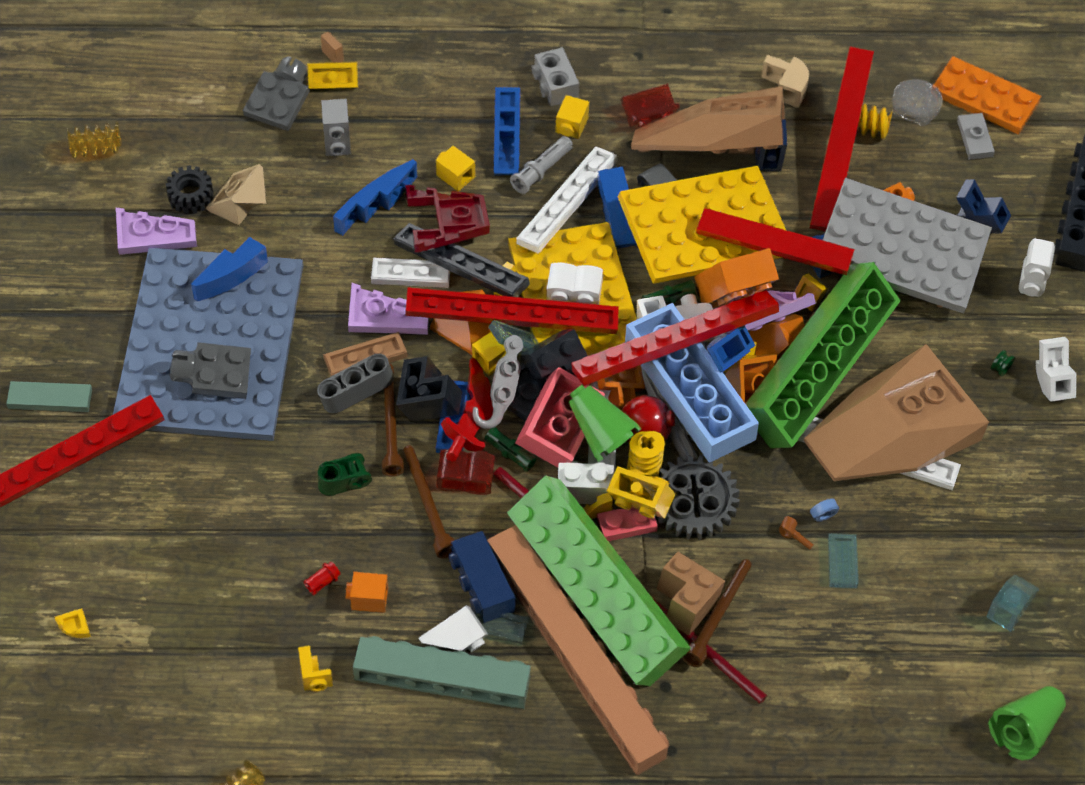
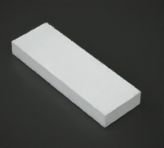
M373 258L371 284L449 288L450 271L428 260Z

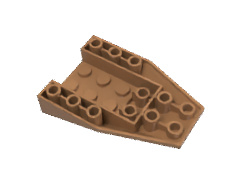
M783 86L708 99L638 128L633 136L632 150H638L639 152L651 150L712 151V153L719 154L727 152V149H738V151H750L753 147L775 149L778 145H783L782 119H785Z
M926 344L856 388L804 438V442L833 481L917 471L982 441L989 421Z

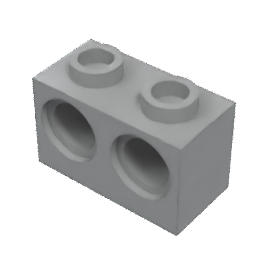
M563 47L535 54V65L532 66V73L535 80L539 79L541 94L543 98L547 97L550 106L562 104L566 95L579 99V82Z
M347 99L321 101L326 156L351 154Z

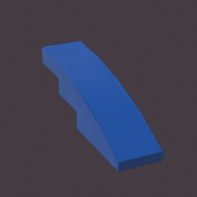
M495 87L494 175H513L514 173H519L520 88Z
M412 159L388 171L350 198L333 215L334 231L343 236L357 219L367 223L380 206L389 211L404 194L405 185H411L417 178V161Z

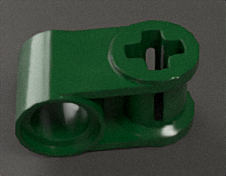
M352 453L346 457L322 463L317 470L319 491L326 496H334L369 485L372 477L365 469L363 454ZM332 477V478H335V479L328 480V479H326V478Z

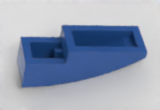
M623 167L599 170L597 184L603 201V212L606 222L609 223L616 249L636 246L637 243L618 199L620 191L629 190Z
M249 237L233 254L224 249L191 283L194 299L201 301L219 295L243 283L257 273L268 262L266 246Z
M744 325L718 335L709 343L707 350L721 373L751 352L750 349L755 344Z

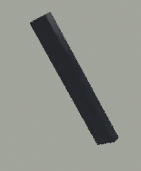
M411 223L406 225L393 238L396 246L502 296L518 297L530 285L528 277L454 243L422 252H415L413 230L424 229Z

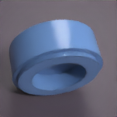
M827 499L812 507L810 513L815 521L820 522L834 516L839 511V507L835 499Z

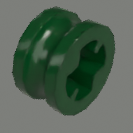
M1002 350L993 361L990 369L992 371H999V375L1002 377L1013 365L1015 357L1013 355L1008 356L1007 351Z

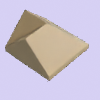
M258 164L233 173L206 209L219 217L240 225L252 208L266 203L263 167Z

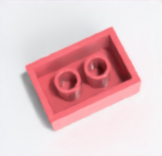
M560 367L548 376L515 444L557 468L559 463H571L584 438V434L569 404V401L573 399L569 394L582 385L577 377ZM594 388L595 390H597V391H598L600 394H602L603 396L605 395V393H603V392L599 391L598 389Z

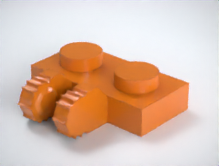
M641 365L597 381L599 390L610 391L608 400L620 410L628 401L636 397L635 392L645 389Z

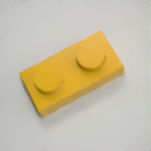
M357 62L307 64L309 89L358 87Z

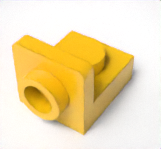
M310 646L298 647L304 691L319 692L327 687H332L331 669L319 670L317 655L311 656Z

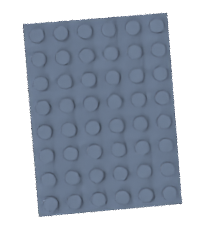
M149 248L113 414L151 395L165 420L146 431L274 441L303 271V260L267 257L268 262L243 283L214 297L196 301L193 297L191 283L220 253ZM197 342L251 348L246 399L192 393V385L189 383L172 381L170 379V369L173 351H194L197 347Z

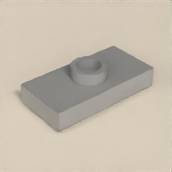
M983 114L958 116L957 123L969 160L993 157L995 151Z

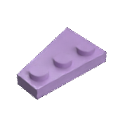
M116 208L119 255L148 252L149 248L180 249L197 247L194 220L166 215L161 218L148 216L147 212L138 211L135 214L125 212V209Z
M352 283L348 322L349 332L428 334L429 318L405 316V299L383 296V292L377 290L370 292L361 289L360 285Z

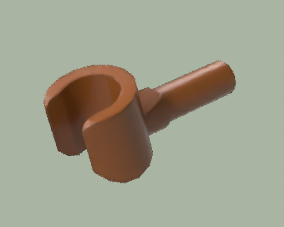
M786 516L779 528L780 535L785 538L792 537L810 550L814 544L795 530L798 524L797 521L790 516Z

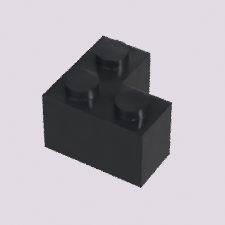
M575 329L561 330L519 354L530 378H543L554 372L558 367L577 377L572 371L571 363L588 356Z
M428 356L406 359L403 362L396 405L411 422L459 415L462 391L449 375L441 376L442 373Z

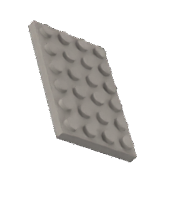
M845 178L823 241L855 249L851 264L874 262L893 290L964 314L992 227Z

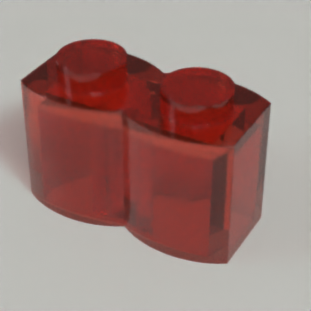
M449 449L440 451L437 473L438 489L450 492L465 491L478 495L491 494L495 467L494 455L486 451L467 453L461 450L456 461H449L446 458Z

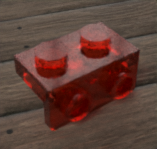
M668 84L623 96L620 99L630 127L638 125V128L652 123L653 120L665 118L680 109L679 103H674Z

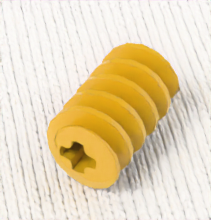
M864 103L858 123V128H861V134L865 136L867 131L870 130L871 137L874 138L879 131L881 139L884 140L888 134L893 110L887 115L886 108L883 107L880 113H877V108L873 105L871 110L867 111V105Z
M656 431L636 433L629 443L627 470L633 468L641 471L645 476L651 478L659 477V469L662 468L665 446L663 436Z

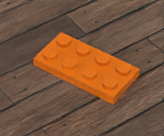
M954 56L936 80L930 92L931 95L972 114L982 113L984 119L1018 135L1041 99V96Z

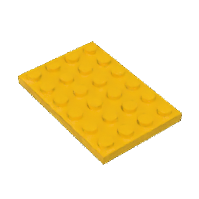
M758 165L620 191L618 195L619 202L653 284L698 275L721 261L758 252L757 250L696 234L704 208L786 230ZM772 255L773 259L782 258L779 256Z
M608 222L558 230L539 254L517 245V237L508 238V245L516 272L528 277L530 285L521 293L522 298L547 300V284L552 263H568L575 266L589 265L602 268L603 282L599 305L619 306L617 335L576 331L588 356L625 343L626 325L637 320ZM530 327L535 345L561 331L559 329Z

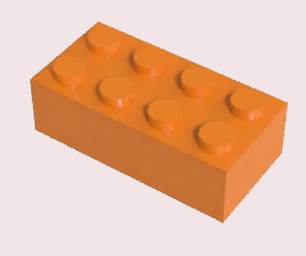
M770 248L721 261L694 277L701 302L710 303L713 309L772 288L771 283L779 279Z

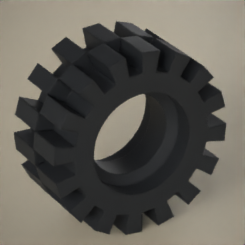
M187 166V170H183V167L178 168L179 173L173 171L171 173L172 177L168 176L166 183L168 201L171 207H176L178 212H181L183 209L184 214H189V210L196 214L198 208L204 211L205 205L208 206L214 198L211 177L209 174L207 175V171L203 169L200 172V167L195 166L194 170H192L191 166ZM188 186L199 188L198 191L191 194L180 192Z

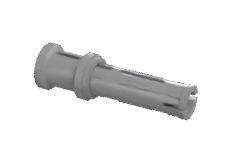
M562 136L536 160L528 161L522 171L514 173L510 177L513 188L521 194H526L533 183L543 179L546 170L573 148L572 141L568 137Z

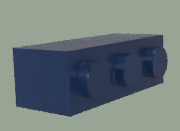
M483 531L452 541V553L448 554L452 568L454 570L458 569L461 575L459 576V581L463 591H468L471 596L470 605L474 614H479L483 623L514 613L515 596Z

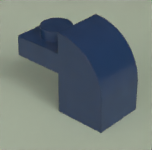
M975 179L965 180L956 197L962 207L957 216L992 227L990 234L1002 233L1011 217L1003 198H984Z

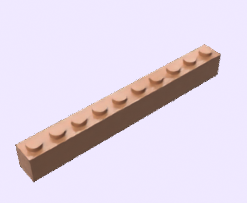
M515 525L488 539L487 541L510 588L635 774L639 775L665 760L669 746L665 734L662 731L656 730L652 724L653 719L646 708L642 709L636 701L637 695L630 685L626 686L623 682L619 667L614 662L610 663L601 641H595L591 635V628L584 618L580 619L575 612L576 606L569 596L565 597L561 591V584L554 575L549 574L546 564L534 552L531 544L519 528Z

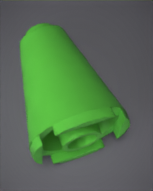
M582 384L569 394L573 398L569 401L571 409L598 463L604 459L601 453L608 456L634 435L631 432L632 429L636 433L641 430V427L591 385L585 388Z
M1045 686L996 709L993 716L989 719L990 733L1000 748L1003 745L1011 751L1008 754L1013 758L1020 760L1033 758L1042 748L1066 707L1064 695L1054 687Z

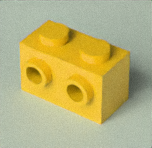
M617 466L606 490L615 500L614 504L625 510H630L631 507L638 509L641 515L650 519H654L655 516L665 519L676 495L669 487L668 481L660 477L651 478L645 476L644 473L633 468L627 470Z

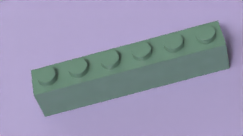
M376 636L360 637L353 665L354 680L520 709L525 707L531 671L530 665H525V663L517 660L507 662L487 655L477 657L463 651H442L434 646H413L405 641H398L396 643L384 641Z

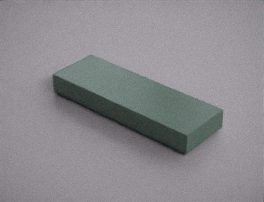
M11 381L6 404L8 409L89 412L92 386L91 384Z

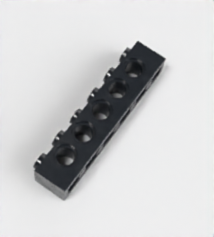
M1084 134L1082 143L1077 142L1073 157L1077 158V162H1072L1069 176H1073V181H1068L1065 195L1069 196V200H1064L1061 214L1065 215V219H1060L1057 234H1060L1061 238H1056L1054 244V254H1057L1055 265L1085 272Z

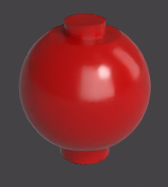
M649 395L638 396L628 401L622 408V411L641 427V430L637 433L641 431H656L661 433L665 442L671 433L672 427L675 426L674 412L669 410L668 406L656 397Z

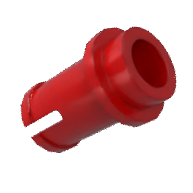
M330 561L328 564L323 563L320 570L303 582L308 591L315 596L317 592L332 581L337 582V577L341 573L337 566Z

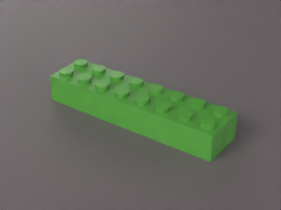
M874 262L851 264L847 275L842 276L746 402V406L759 422L757 431L770 448H792L900 303V299Z
M545 475L507 512L636 685L651 686L691 649L560 479Z

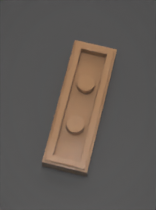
M399 332L323 354L330 377L374 354L385 355L389 363L408 358Z

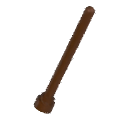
M390 364L391 369H392L393 374H394V367H393L392 364ZM393 381L391 385L384 388L387 454L382 460V473L389 477L399 476L404 472V461L397 450L395 387Z
M406 445L403 452L436 537L433 548L438 558H448V554L452 553L451 542L455 540L445 532L413 446Z
M744 559L741 561L697 640L688 644L691 649L682 657L683 661L688 665L698 668L707 657L706 645L752 566L750 560Z

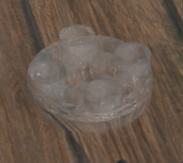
M921 79L906 80L900 83L894 90L892 98L893 113L898 117L916 122L918 125H927L941 110V92L928 81Z

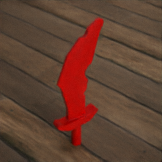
M473 357L469 360L470 369L467 386L471 400L464 403V414L457 424L452 422L449 417H446L441 422L444 432L453 440L446 455L449 461H456L462 448L473 452H481L485 448V443L474 437L481 427L473 419V408H478L480 418L485 421L490 420L493 414L490 382L484 376L479 362Z

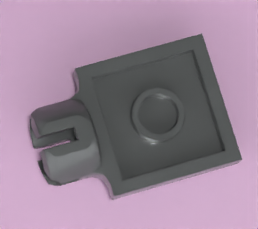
M285 57L280 61L274 72L264 71L243 109L244 116L289 131L310 92L309 87L302 84L308 74L306 66L298 59H295L291 66L292 57Z
M197 342V347L194 351L175 350L172 354L170 379L175 382L189 383L192 385V393L246 399L251 348Z

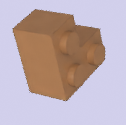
M677 552L663 567L657 590L672 599L666 617L674 627L690 635L718 603L725 580L680 552Z

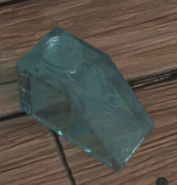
M1016 574L1004 583L992 601L987 618L1011 632L1038 593L1039 588Z

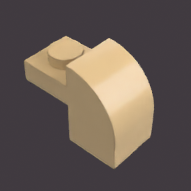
M767 55L763 63L761 77L779 84L778 87L783 86L784 103L799 108L805 98L808 85L809 71L807 66L796 57H793L791 63H788L782 59Z

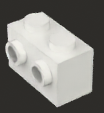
M572 461L571 463H559L558 479L564 483L579 504L595 503L597 496L607 493L606 490L614 475V465L602 462L583 464Z

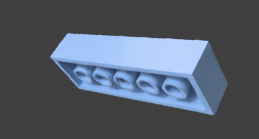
M671 303L627 324L625 342L679 323L684 318L674 304ZM701 342L641 364L709 463L756 440L759 422L723 372H719L712 357Z

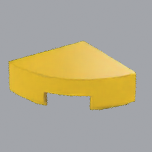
M608 492L597 496V501L591 506L587 504L584 507V511L591 519L597 518V513L612 511V498Z
M82 608L55 617L60 630L68 636L74 638L91 637Z

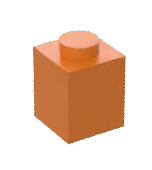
M353 572L352 582H347L346 599H350L351 610L385 613L388 595L387 574Z

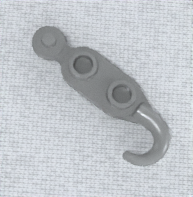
M512 335L505 339L504 348L506 354L498 360L490 394L493 405L492 418L486 421L482 420L478 414V408H473V419L481 428L491 429L496 427L501 422L504 412L515 397L521 367L517 360V354L523 348V341L517 335Z

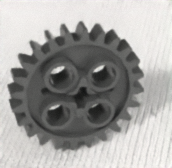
M688 455L687 462H683L680 457H677L676 466L671 462H667V470L660 468L659 477L669 482V487L676 495L665 519L658 517V523L661 524L667 521L666 531L676 528L677 537L682 532H686L688 540L691 538L692 533H696L698 540H701L702 533L704 532L711 538L713 529L722 533L723 524L730 526V517H736L737 509L735 508L739 507V499L737 498L740 491L736 489L737 480H729L731 478L730 470L722 473V463L714 467L713 461L710 463L703 462L702 455L699 456L697 461H693L692 456ZM691 476L695 478L699 518H696L694 514ZM710 482L712 485L704 486L701 483ZM675 484H682V485H684L685 487H684V488H676L674 485H675ZM713 506L716 509L711 511L705 509L704 507ZM685 508L688 512L681 513L677 509Z

